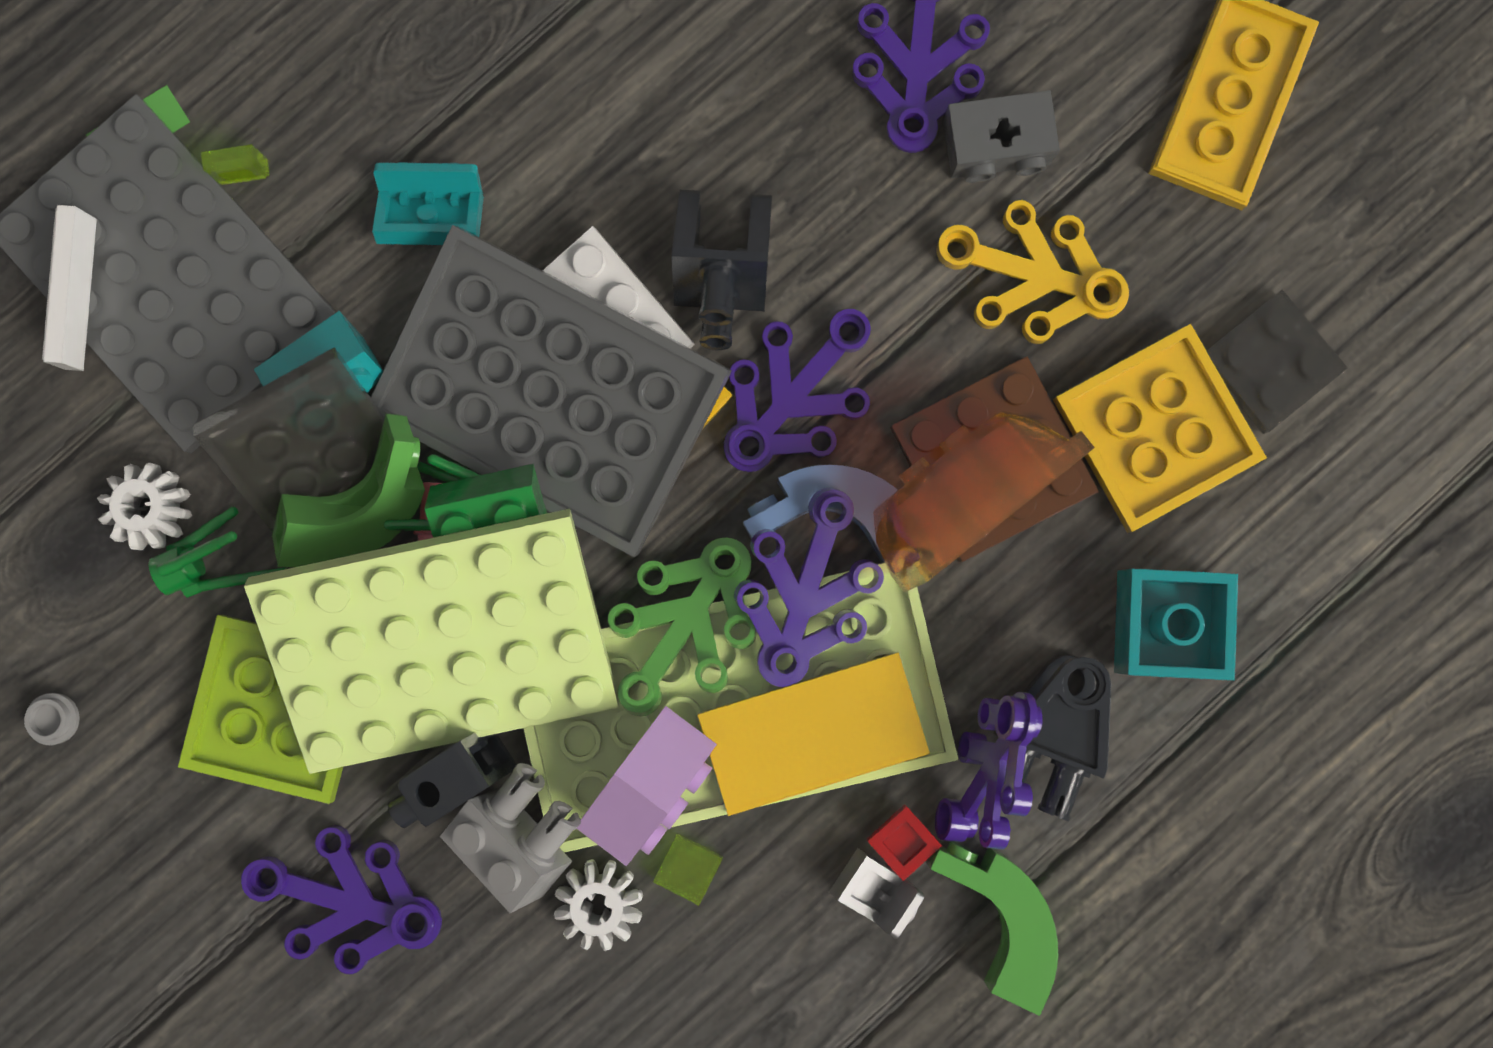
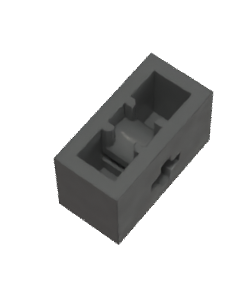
M1051 90L949 104L943 118L951 179L965 177L966 182L969 183L983 182L995 178L996 172L1016 170V175L1018 176L1038 174L1045 171L1047 165H1051L1060 151ZM994 133H1000L1003 141H1010L1008 147H1002L1000 139H992Z

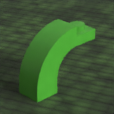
M385 415L373 466L365 478L351 489L325 497L281 494L272 536L278 567L294 568L374 551L384 546L401 532V530H386L384 522L386 520L411 519L417 511L425 492L417 467L420 456V441L418 437H413L407 416Z
M950 841L947 849L940 847L925 861L931 870L989 898L995 905L1001 922V940L994 960L984 979L986 986L992 994L1040 1016L1053 987L1058 964L1056 927L1046 900L1033 881L999 851L987 848L981 864L975 862L979 854Z

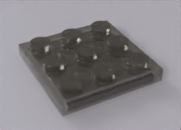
M334 347L194 424L193 433L195 439L273 532L281 494L312 497L332 496L351 489L365 478L371 470L376 457L385 417Z

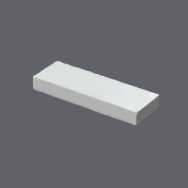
M57 205L54 218L42 360L45 363L65 370L84 371L97 219L76 206Z

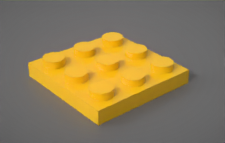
M1191 324L1053 399L1127 533L1141 528L1267 458Z

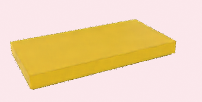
M1217 0L1148 174L1241 211L1247 207L1319 22L1265 0Z
M899 652L697 714L703 734L717 744L710 753V758L728 816L930 754Z

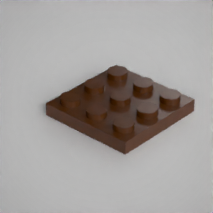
M1028 356L890 427L960 563L1099 492Z

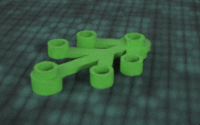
M732 538L716 539L704 548L701 557L698 559L666 566L658 561L645 562L638 570L637 579L642 590L649 595H659L666 591L669 585L701 581L689 597L635 608L627 603H621L614 606L609 612V626L617 636L622 638L632 637L641 629L672 623L641 671L626 675L619 684V701L630 714L640 717L647 716L659 707L662 700L659 682L691 634L693 635L698 659L695 678L699 687L706 692L715 693L726 686L728 673L725 665L719 660L709 614V607L720 591L728 615V620L724 626L727 642L736 649H745L754 643L756 629L747 613L739 608L734 599L736 587L747 579L751 571L749 551L738 540ZM722 555H730L735 559V562L731 568L722 570L716 566V560ZM657 570L663 574L659 584L651 586L645 583V577L649 572ZM623 613H630L634 616L632 625L625 629L618 628L616 626L617 617ZM737 624H745L750 628L748 637L743 640H736L731 636V630ZM709 667H716L721 671V678L714 684H707L702 680L703 672ZM637 683H643L648 686V693L641 700H633L629 696L631 687Z

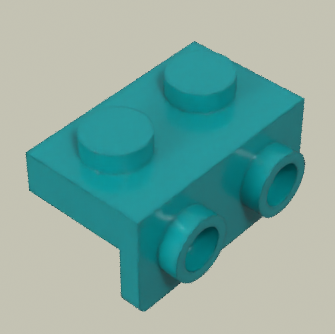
M407 162L375 164L373 174L379 192L372 232L376 244L443 245L452 225L461 227L479 237L484 197L478 167L475 164Z

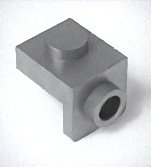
M858 848L829 891L839 902L872 920L895 939L901 935L905 927L914 919L917 909L924 899V894L907 879L902 881L890 867Z

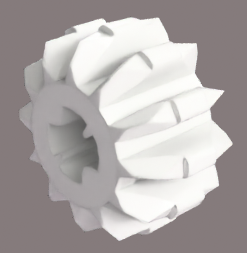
M147 463L141 470L139 466L130 464L124 466V479L117 476L106 478L109 486L113 489L112 495H100L97 499L100 503L109 505L110 511L104 513L98 520L104 525H114L110 537L117 542L128 540L131 549L143 550L147 544L152 548L161 549L166 546V535L177 538L183 535L181 527L176 521L178 518L189 519L192 516L190 510L180 508V503L187 500L191 494L187 489L176 488L180 477L170 471L162 474L160 465ZM144 498H149L150 502H146L145 505L151 506L150 511L146 516L141 515L140 512L146 509L140 507V504Z
M587 860L584 869L586 878L579 871L571 869L566 874V878L572 887L559 886L556 890L555 897L567 903V905H562L555 910V919H572V922L564 930L563 935L569 939L579 930L585 933L581 941V948L588 950L594 940V936H599L600 945L603 950H610L613 945L612 932L619 939L627 941L631 936V931L625 922L639 923L641 920L642 912L629 905L636 904L642 900V890L633 889L625 891V888L633 880L634 875L631 871H627L618 880L612 877L616 869L615 861L609 860L603 874H599L595 860ZM596 893L606 896L605 906L611 908L612 911L609 912L605 908L602 915L592 913L593 904L586 901V897L592 901Z

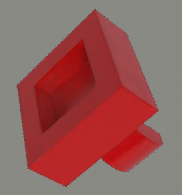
M905 804L867 838L868 843L902 881L907 879L942 847L939 841Z

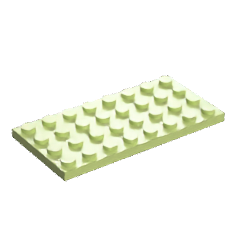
M910 557L878 564L883 571L884 580L877 591L868 594L859 591L809 618L803 637L832 624L835 615L844 609H852L862 615L867 623V632L864 638L857 643L842 641L810 658L809 669L799 682L899 652L930 754L773 803L958 760ZM870 567L862 569L858 575L860 585H867L874 578L873 569ZM847 572L822 577L819 587ZM775 588L767 590L769 601L766 607L781 631L788 610ZM760 592L743 596L745 605L751 606L756 604L760 598ZM724 601L712 603L709 607V614L719 660L725 665L728 673L727 684L722 690L709 693L699 687L695 678L698 659L693 635L691 634L659 682L662 700L659 707L652 714L641 717L634 716L627 712L619 701V708L524 728L531 764L537 770L534 778L542 775L545 781V786L538 792L543 817L554 801H561L573 808L564 819L568 820L576 812L580 819H582L665 706L703 733L698 713L782 688L767 682L758 670L757 655L763 643L757 631L754 643L748 648L736 649L727 642L724 634V626L728 620ZM846 619L842 624V633L846 635L852 634L857 628V619ZM633 622L617 625V627L625 629L630 627ZM672 623L641 629L629 638L617 636L611 627L601 629L617 694L622 679L632 672L641 671ZM737 624L731 630V636L736 640H743L750 633V628L745 624ZM781 654L776 660V668L780 670L789 668L793 662L792 654ZM709 667L702 674V680L707 684H714L721 678V671L716 667ZM643 683L633 685L629 692L630 698L633 700L643 699L648 693V686ZM710 755L705 763L712 767V770L694 794L685 789L680 796L688 802V805L672 827L727 815ZM576 829L573 830L559 848L565 853L598 844Z

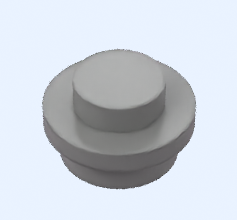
M49 693L41 695L31 702L25 713L24 724L27 732L35 741L44 745H56L66 742L75 734L80 716L76 704L69 697L59 693Z

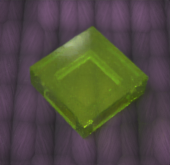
M252 144L201 152L203 170L222 185L265 179L267 176H270L267 158Z
M677 833L653 883L699 906L723 856Z

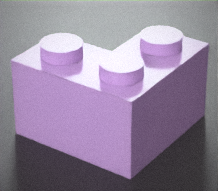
M665 706L585 813L577 829L625 866L630 863L639 850L649 855L667 829L672 827L688 805V802L680 797L685 789L694 794L712 770V767L706 764L705 761L717 744Z

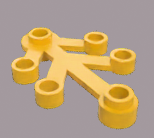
M1024 200L1014 201L1008 206L1003 215V224L1009 232L1018 234L1031 260L980 245L977 234L971 228L964 225H954L947 228L937 243V256L940 262L950 269H964L971 264L1026 281L997 297L987 296L979 301L974 310V319L984 329L998 327L1006 315L1054 290L1075 296L1048 313L1045 311H1035L1025 319L1022 325V333L1025 339L1033 344L1046 342L1056 329L1085 314L1096 319L1112 318L1124 309L1129 298V288L1126 280L1113 269L1101 268L1084 237L1085 228L1083 222L1074 215L1062 216L1051 230L1052 241L1056 246L1068 249L1080 275L1062 270L1035 221L1036 211L1034 207ZM1013 210L1024 211L1027 214L1028 222L1024 225L1014 223L1011 218V212ZM1064 224L1071 225L1076 231L1075 239L1067 240L1060 235V226ZM952 242L962 244L965 248V255L961 258L952 257L948 252V245ZM1101 286L1108 290L1110 294L1108 302L1101 303L1095 299L1093 294L1095 287ZM987 304L994 305L999 312L998 319L994 321L985 319L981 312L982 306ZM1040 319L1045 322L1047 333L1043 336L1035 335L1030 328L1032 320Z

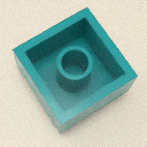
M1149 569L1118 570L1114 673L1134 676L1235 681L1238 574Z

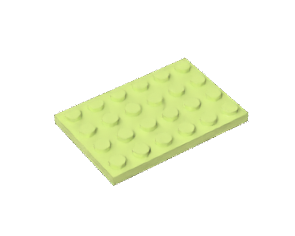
M570 509L248 577L244 585L309 774L456 743L473 733H476L478 737H484L619 708L618 694Z

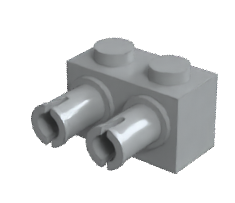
M519 763L513 769V773L501 788L469 799L440 836L509 913L542 898L570 865L572 860L559 847L573 830H576L581 824V819L577 812L573 813L568 820L564 819L573 808L561 801H554L538 824L530 817L524 809L537 792L542 790L545 786V781L542 775H538L533 782H530L529 780L537 770L525 763Z

